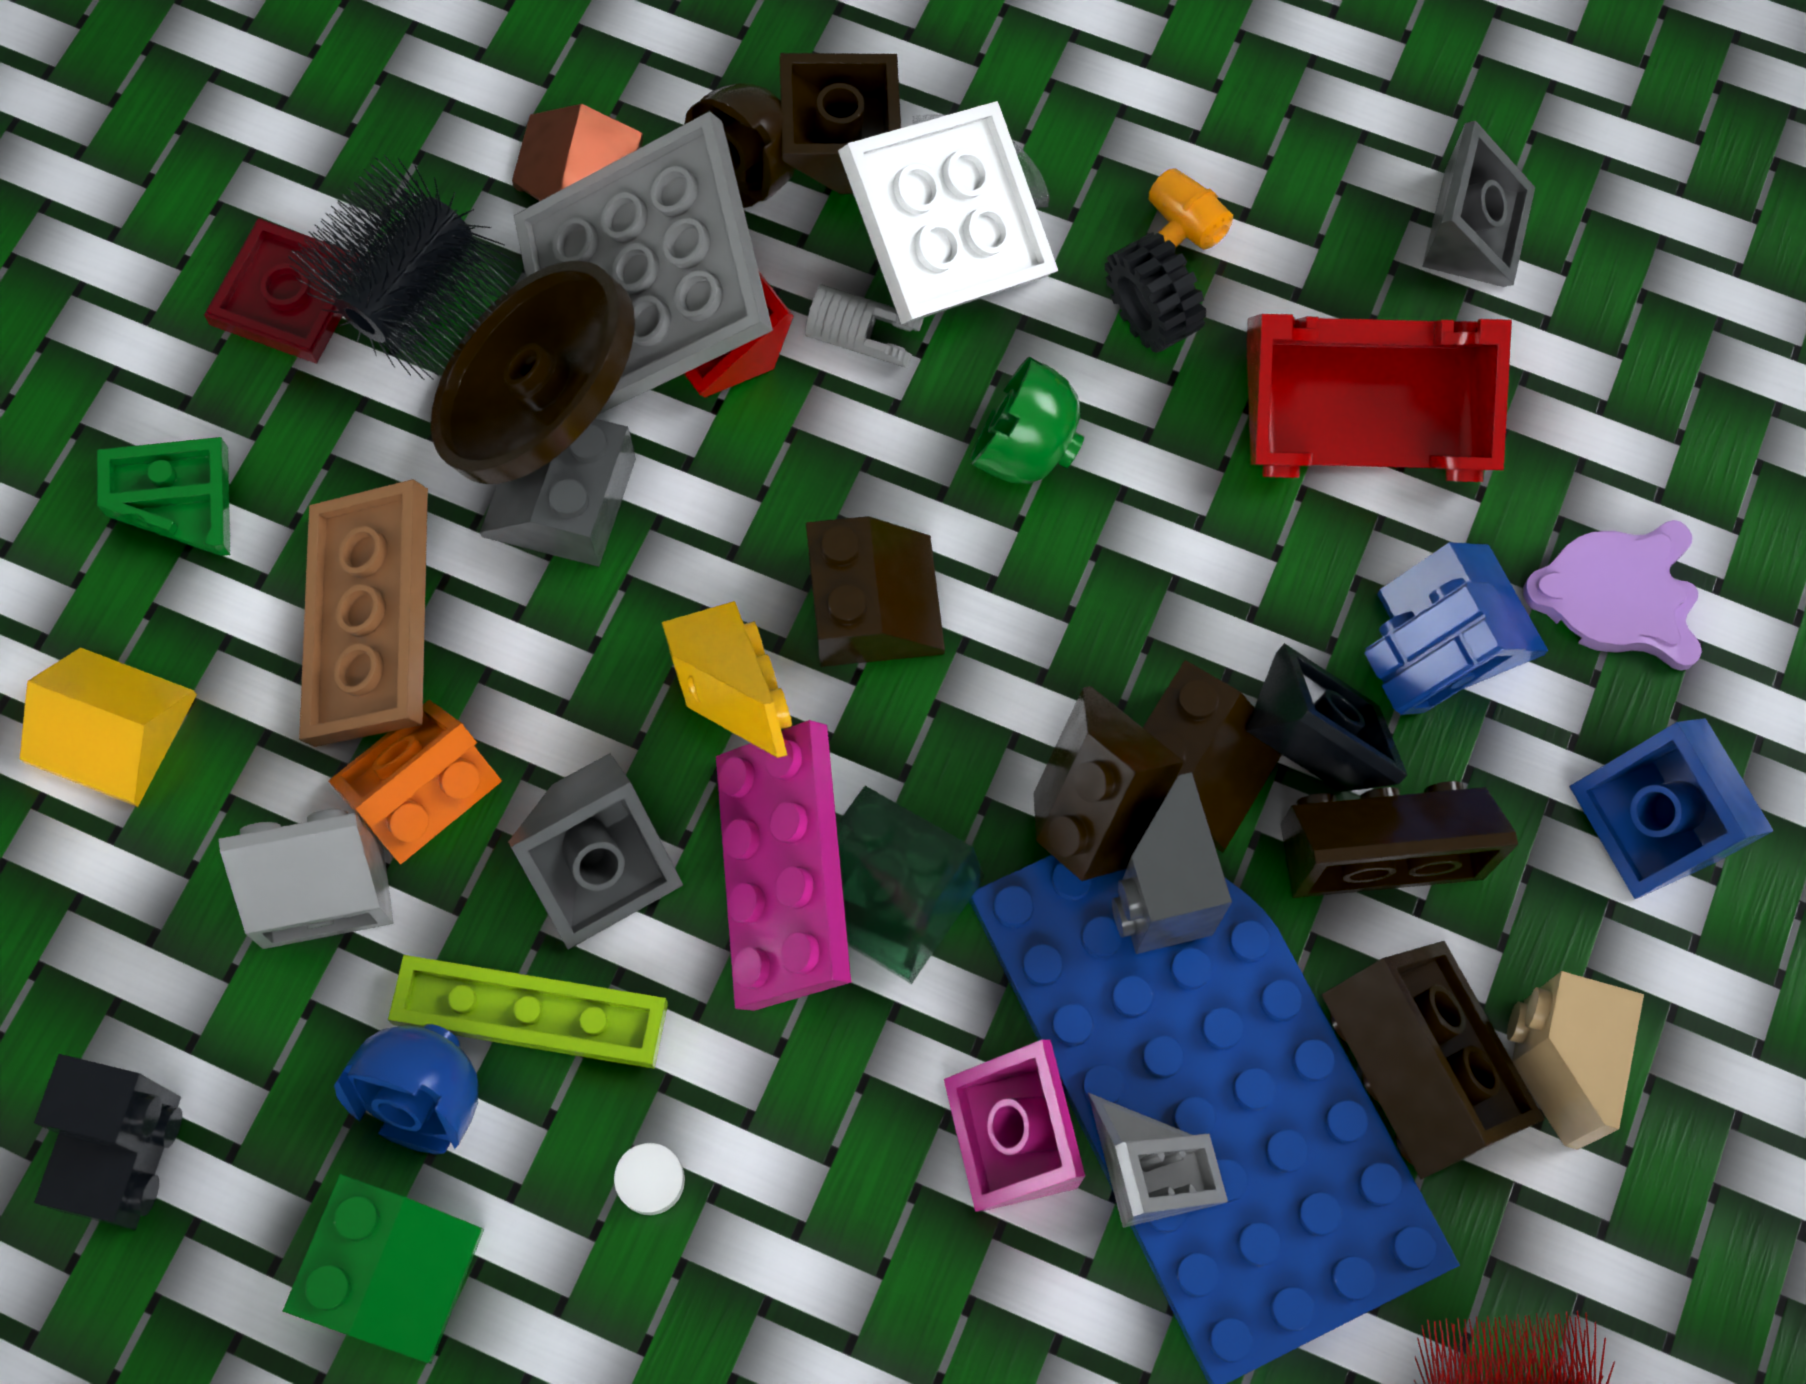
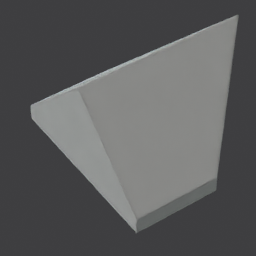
M1088 1093L1123 1228L1228 1202L1210 1134H1189Z

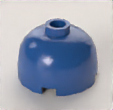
M427 1024L424 1027L405 1025L382 1029L367 1038L346 1064L334 1084L337 1099L358 1121H361L365 1112L368 1111L374 1117L384 1122L378 1133L382 1137L415 1151L445 1154L450 1143H452L454 1149L460 1144L472 1122L478 1105V1079L471 1061L464 1051L459 1048L460 1042L453 1033L433 1024Z

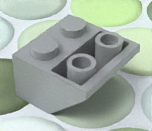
M341 809L322 810L310 814L307 817V822L283 827L274 822L254 823L242 827L239 831L240 835L219 839L220 854L245 934L262 949L394 924L384 849L356 813L348 814L347 811Z

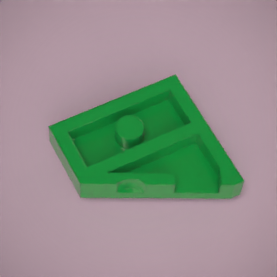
M222 437L98 449L97 506L107 517L220 556L230 555L228 447Z

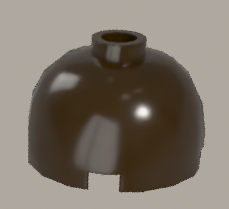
M738 83L711 91L687 111L684 125L709 111L722 121L743 208L752 207L756 203L766 201L787 183L796 168L782 161V125L784 118L781 112V100L766 88L754 84Z

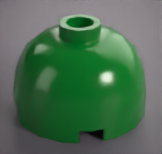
M1027 357L1004 388L1003 392L1007 393L1000 406L997 410L992 409L970 458L973 461L972 465L991 476L1010 483L1030 484L1041 480L1057 464L1068 468L1077 456L1084 441V436L1076 432L1081 417V409L1078 395L1069 381L1053 368L1031 357Z

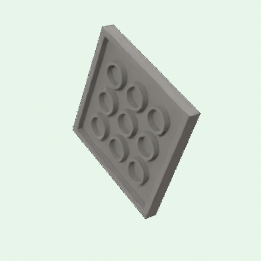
M710 111L514 215L526 277L545 267L561 262H591L604 269L620 283L632 301L635 330L630 355L615 390L599 414L773 331L723 123Z

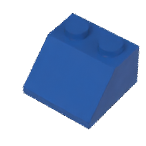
M1706 718L1676 722L1569 786L1634 899L1641 898L1706 868L1774 831Z

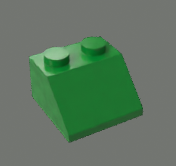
M340 1174L282 1312L432 1364L484 1229L407 1197Z

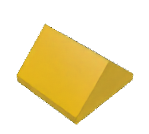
M80 647L27 681L19 759L28 765L138 807L197 694L192 689Z

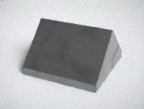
M1476 121L1465 123L1445 169L1422 267L1507 287L1514 285L1535 186Z

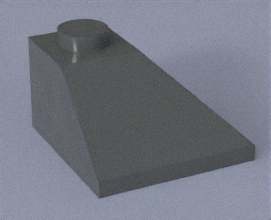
M611 753L552 784L508 841L568 950L683 886L631 782Z

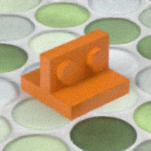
M428 700L423 704L422 725L388 732L328 782L401 865L500 784L502 780L474 745L477 742L464 725L431 700Z

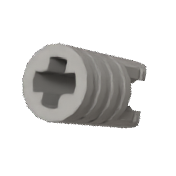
M821 284L817 289L809 311L805 335L908 369L912 354L908 353L905 348L891 343H880L870 338L876 319L910 332L912 330L920 331L924 317L901 325L895 307Z

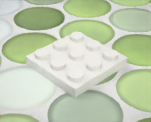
M998 101L851 142L838 150L901 325L1047 277L1058 271Z

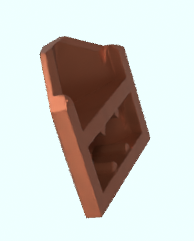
M584 104L531 114L512 178L513 187L520 192L525 191L541 201L641 148L643 134Z

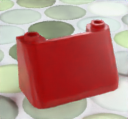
M1259 314L1248 318L1247 367L1251 464L1263 465L1262 477L1299 478L1300 466L1323 465L1446 469V481L1483 482L1484 470H1504L1512 320L1478 319L1477 322L1454 320L1414 321L1329 319L1312 316L1295 320L1293 314Z

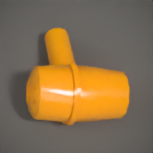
M1176 168L1168 169L1161 174L1149 191L1148 200L1169 222L1158 233L1164 236L1165 242L1170 240L1175 245V248L1186 238L1203 250L1212 248L1226 236L1232 225L1233 214L1218 200L1215 192L1204 188Z

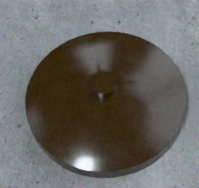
M566 261L545 267L529 275L507 290V295L505 293L499 297L502 301L497 299L494 302L496 304L495 307L490 305L488 309L492 313L488 310L485 311L482 316L486 320L480 316L477 320L481 324L474 323L472 325L476 332L472 328L471 330L469 329V334H467L469 337L466 335L463 337L465 343L463 342L462 344L460 342L457 346L458 348L453 353L455 357L451 356L435 393L431 413V435L439 456L464 477L481 484H500L516 480L538 470L566 450L588 428L609 400L623 374L630 355L634 338L635 316L632 301L627 291L598 265L586 261Z

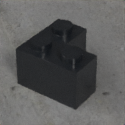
M59 1054L34 1121L35 1124L58 1134L34 1203L59 1212L136 1230L140 1217L146 1216L150 1212L156 1200L159 1189V1177L155 1173L164 1148H169L174 1143L179 1133L182 1122V1110L178 1106L181 1096L140 1073Z

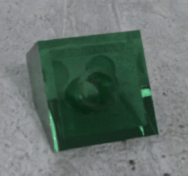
M864 786L837 823L847 942L849 947L912 984L976 892L985 876L972 846L871 788Z

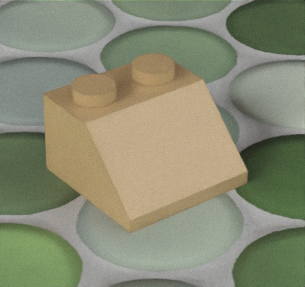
M1561 971L1540 988L1536 987L1532 994L1524 1000V1003L1518 1001L1515 1004L1508 1024L1507 1039L1515 1042L1512 1057L1514 1066L1561 1142L1566 1147L1578 1150L1620 1128L1644 994Z

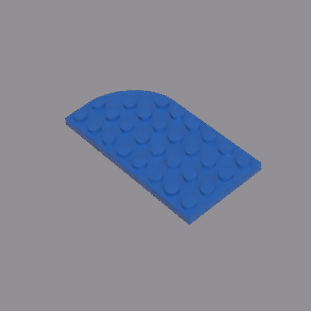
M1050 855L970 892L968 900L1038 1041L1051 1040L1064 1094L1111 1188L1112 1184L1088 1093L1189 1134H1210L1228 1202L1130 1226L1208 1384H1227L1460 1266L1279 929L1267 913L1243 890L1225 878L1232 903L1212 936L1136 954L1131 935L1126 937L1120 936L1112 911L1111 901L1112 898L1119 897L1118 881L1123 879L1126 869L1081 881L1053 855Z

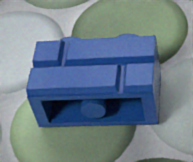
M1464 578L1451 580L1430 593L1429 598L1432 605L1417 615L1411 611L1397 615L1379 628L1382 638L1365 648L1366 651L1364 653L1376 676L1383 681L1382 687L1394 710L1400 713V715L1421 714L1429 711L1526 650L1527 644L1514 620L1509 618V611L1493 585L1488 582H1465Z

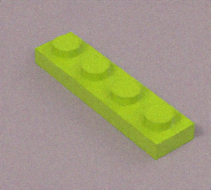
M403 955L388 1021L395 1026L411 1025L424 1027L427 1024H433L447 1029L455 1036L655 1069L668 1002L663 997Z

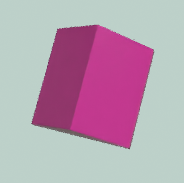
M1050 1039L1037 1041L944 1079L975 1212L991 1210L1078 1189L1085 1178V1172Z

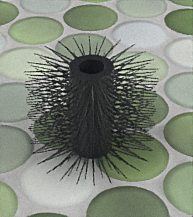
M385 155L384 157L399 173L403 182L374 157L392 180L370 163V166L382 178L381 180L366 171L367 175L378 187L371 184L365 178L358 176L366 183L365 185L369 190L362 188L355 181L354 185L365 196L363 197L357 192L354 193L348 188L354 197L356 195L370 209L366 208L356 197L355 199L361 205L346 195V199L350 202L349 205L351 206L349 208L338 200L337 203L349 214L343 213L353 222L351 223L331 206L335 210L334 213L343 223L337 218L335 219L344 225L351 235L325 213L341 229L334 223V227H332L325 220L323 221L347 241L340 239L323 223L330 232L324 228L322 229L329 233L334 240L317 225L315 226L334 243L328 241L321 233L320 235L323 238L318 237L331 246L332 251L311 232L309 233L323 246L317 242L318 246H316L309 239L307 240L328 258H323L306 240L304 241L313 250L308 247L306 248L312 251L316 257L298 243L315 260H311L305 253L304 255L300 252L298 253L314 264L322 274L315 271L292 250L306 264L305 266L314 271L324 282L315 277L294 259L292 260L311 276L307 277L294 267L292 268L327 293L296 278L297 280L335 301L333 303L307 293L336 306L339 311L321 310L342 314L348 322L338 327L348 323L352 324L359 330L357 342L361 333L369 337L377 356L373 340L377 341L395 368L381 344L384 343L407 372L408 370L395 355L393 349L423 380L425 379L410 364L411 361L434 380L403 349L416 358L424 368L426 366L434 372L418 359L412 351L420 355L438 371L433 365L438 368L439 366L428 360L425 354L437 364L439 363L429 354L434 356L439 362L440 360L435 355L446 363L447 361L425 345L426 342L444 358L446 357L439 350L444 353L445 351L440 349V347L449 354L451 353L432 337L439 339L452 353L453 351L446 344L454 349L458 347L445 335L450 338L452 336L461 342L444 329L440 321L465 343L456 333L459 332L461 334L462 332L467 337H469L467 335L469 333L459 323L470 330L472 328L476 332L470 326L471 323L466 319V316L476 324L481 323L472 315L473 313L476 315L478 313L486 320L482 316L483 313L473 303L487 311L484 306L485 303L481 300L483 298L495 307L496 304L487 297L486 292L502 301L499 296L497 297L494 294L495 291L488 283L506 295L507 293L501 289L502 287L495 279L500 280L511 288L495 270L510 277L517 283L515 279L489 258L504 264L516 272L514 269L477 244H481L512 261L514 260L489 247L491 245L484 244L473 238V235L505 246V244L471 232L470 229H475V227H491L466 224L461 217L474 211V209L461 215L456 213L457 210H452L451 205L455 192L449 206L441 202L435 177L434 182L437 194L436 198H433L415 166L429 197H426L419 187L417 180L413 179L400 160L399 162L419 189L420 194ZM390 173L411 193V195L400 187V185L395 181V179L390 175ZM381 174L400 188L402 193L397 191ZM374 179H375L382 187H384L388 192L384 191V190L374 181ZM370 185H372L374 188L380 191L385 196L387 201L379 193H377ZM409 186L415 191L416 194H414L410 190ZM391 189H393L403 200L398 198ZM362 190L369 194L383 207L376 205ZM388 195H390V196L396 198V200H397L398 202H396L395 200H393V199H392L391 197H389ZM379 199H381L387 205H389L393 209V211L386 207ZM351 201H353L364 211H366L369 218L360 209H358ZM343 206H345L349 211L356 215L365 224L358 222ZM374 206H375L384 216L380 215V214L377 212V210L374 208ZM369 211H371V212H373L374 214L378 215V216L380 217V219H378L376 216H374L373 214H371ZM336 212H338L352 226L348 225ZM361 216L369 220L376 227V229L373 228L370 224H368ZM355 223H357L367 234L363 233ZM351 228H353V229H355L356 231L360 232V233L362 234V236H360L358 233H356L355 231H353ZM343 233L351 237L359 245V247L355 245L353 242H351L348 238H346V236ZM337 240H339L349 251L345 250ZM333 245H335L336 247L342 249L345 254H343L341 251H339L338 249H336ZM476 247H478L479 249H481L482 251H484V252L487 253L488 255L482 253V252L479 251ZM324 249H325L326 251H328L329 253H331L336 259H338L341 264H339V263H338L337 261H335L332 257H330V256L324 251ZM476 252L480 253L483 257H485L487 260H489V261H490L492 264H494L497 268H495L494 266H492V265H490L489 263H487V262H486L482 257H480ZM318 256L322 258L332 269L326 267L318 258ZM473 261H474L476 264H478L480 267H482L485 271H483L482 269H480V268H478L477 266H475V264L473 263ZM314 262L323 266L327 270V272L320 268L318 265H316ZM480 262L485 263V264H486L492 271H494L501 279H499V278H498L497 276H495L492 272H490L488 269H486ZM463 272L469 275L476 282V284L472 282ZM482 274H483L487 279H489L493 284H491V283L488 282L486 279H484V277L482 276ZM474 277L482 280L494 293H492L488 288H486ZM312 279H314V280L320 282V283H321L322 285H324L327 289H325L324 287H322L321 285H319L318 283H316V282L313 281ZM458 281H460L461 283H463V284H464L465 286H467L470 290L464 288ZM468 282L475 286L486 298L471 288ZM447 291H449V292H451L452 294H454L463 304H461L460 302H458V301H457L450 293H448ZM468 294H469L471 297H473V298H474L478 303H480L482 306H480V305L477 304L475 301H473V300L468 296ZM462 298L467 299L479 312H477L473 307L466 303ZM444 300H445L447 303H449L451 306H453L456 310H454V309L450 308L448 305H446V303L444 302ZM454 302L460 305L476 321H474L472 318H470L468 315L462 312L459 308H457ZM443 306L447 307V309L450 311L452 315H450ZM433 311L441 315L449 324L445 323ZM454 314H455L456 316H458V317H459L463 322H465L468 326H466L465 324H463L462 322H460V321L454 316ZM446 317L454 320L465 332H463L460 328H458ZM430 321L439 326L443 331L434 327ZM427 325L431 326L439 336H437ZM419 331L428 336L434 344L429 342ZM440 334H441L443 337H445L450 343H452L455 347H453L452 345H450L449 343H447L445 340H443L442 337L440 336ZM415 340H416L417 342H419L421 345H423L424 347H426L430 352H428V351H426L425 349L421 348V347L415 342ZM414 346L418 347L424 356ZM395 347H397V348L406 356V358L408 359V361L402 356V354H401Z

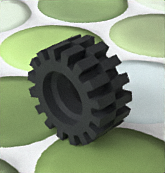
M1153 232L1149 233L1106 258L1108 262L1105 263L1104 270L1109 275L1105 278L1107 286L1114 290V293L1110 294L1114 304H1119L1122 310L1119 313L1123 322L1128 320L1130 332L1135 338L1140 336L1141 344L1144 347H1151L1152 352H1161L1204 327L1206 322L1203 318L1206 317V308L1200 304V302L1204 301L1202 291L1194 286V283L1198 280L1193 271L1188 273L1185 268L1187 260L1183 254L1176 255L1175 245L1170 240L1165 242L1162 234L1156 233L1154 235Z

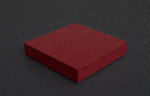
M258 218L204 314L209 325L317 364L343 315L321 310L339 311L336 306L307 294L309 293L335 303L334 300L296 279L298 278L314 288L327 293L292 268L294 267L307 277L311 276L292 260L294 259L315 277L324 282L314 271L301 264L300 262H304L292 250L315 271L322 274L314 264L298 253L300 252L303 255L305 253L311 260H315L298 243L316 257L312 251L306 248L308 247L313 250L304 241L306 240L323 258H328L307 239L316 246H318L316 242L321 246L323 245L313 237ZM321 241L329 250L332 251V249L330 248L331 246H329L324 241ZM333 245L336 249H338V250L341 251L343 254H345L342 249H340V248L336 247L335 245ZM324 249V251L330 257H332L335 261L341 264L338 259H336L331 253ZM318 256V258L326 267L332 269L322 258ZM314 262L316 265H318L320 268L327 272V270L323 266ZM312 279L313 281H315L316 283H318L319 285H321L322 287H324L325 289H327V288H326L324 285H322L320 282H318V281Z

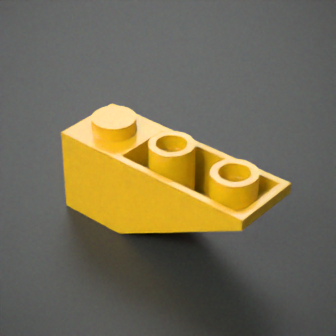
M735 601L662 622L686 706L777 758L787 756L781 729L792 726L791 716L784 693L781 688H778L769 655L764 652L756 622L744 624Z

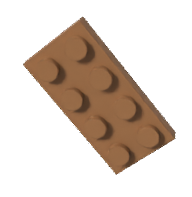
M414 479L309 505L299 740L314 747L422 725L428 488Z

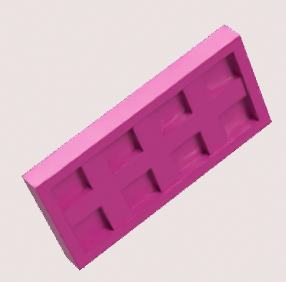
M808 720L782 730L787 756L777 758L752 743L716 756L735 1009L755 1011L851 983L827 725Z

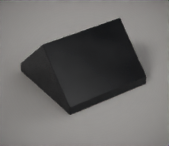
M1284 643L1274 656L1245 731L1340 792L1400 784L1407 777V772L1380 706Z

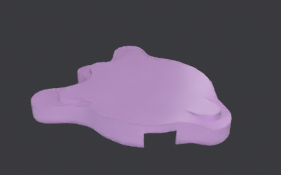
M1667 521L1646 535H1632L1618 531H1599L1582 535L1566 545L1550 565L1534 571L1524 584L1523 596L1529 607L1548 615L1556 624L1562 620L1571 631L1581 637L1578 643L1590 649L1613 653L1632 650L1643 651L1658 657L1671 668L1680 671L1692 667L1699 660L1702 653L1699 641L1686 624L1687 614L1698 599V590L1692 583L1676 580L1670 574V567L1676 563L1692 544L1690 530L1680 521Z

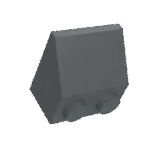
M595 418L588 428L552 461L524 477L497 484L480 531L481 536L599 567L636 460L628 426Z
M1192 772L1177 777L1132 854L1123 879L1118 881L1119 897L1112 898L1111 901L1118 932L1121 937L1131 935L1136 954L1212 936L1232 903Z

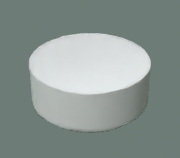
M644 1143L629 1149L621 1157L615 1169L614 1184L618 1196L628 1208L643 1215H657L669 1210L679 1200L684 1189L685 1176L680 1161L671 1150L660 1144Z

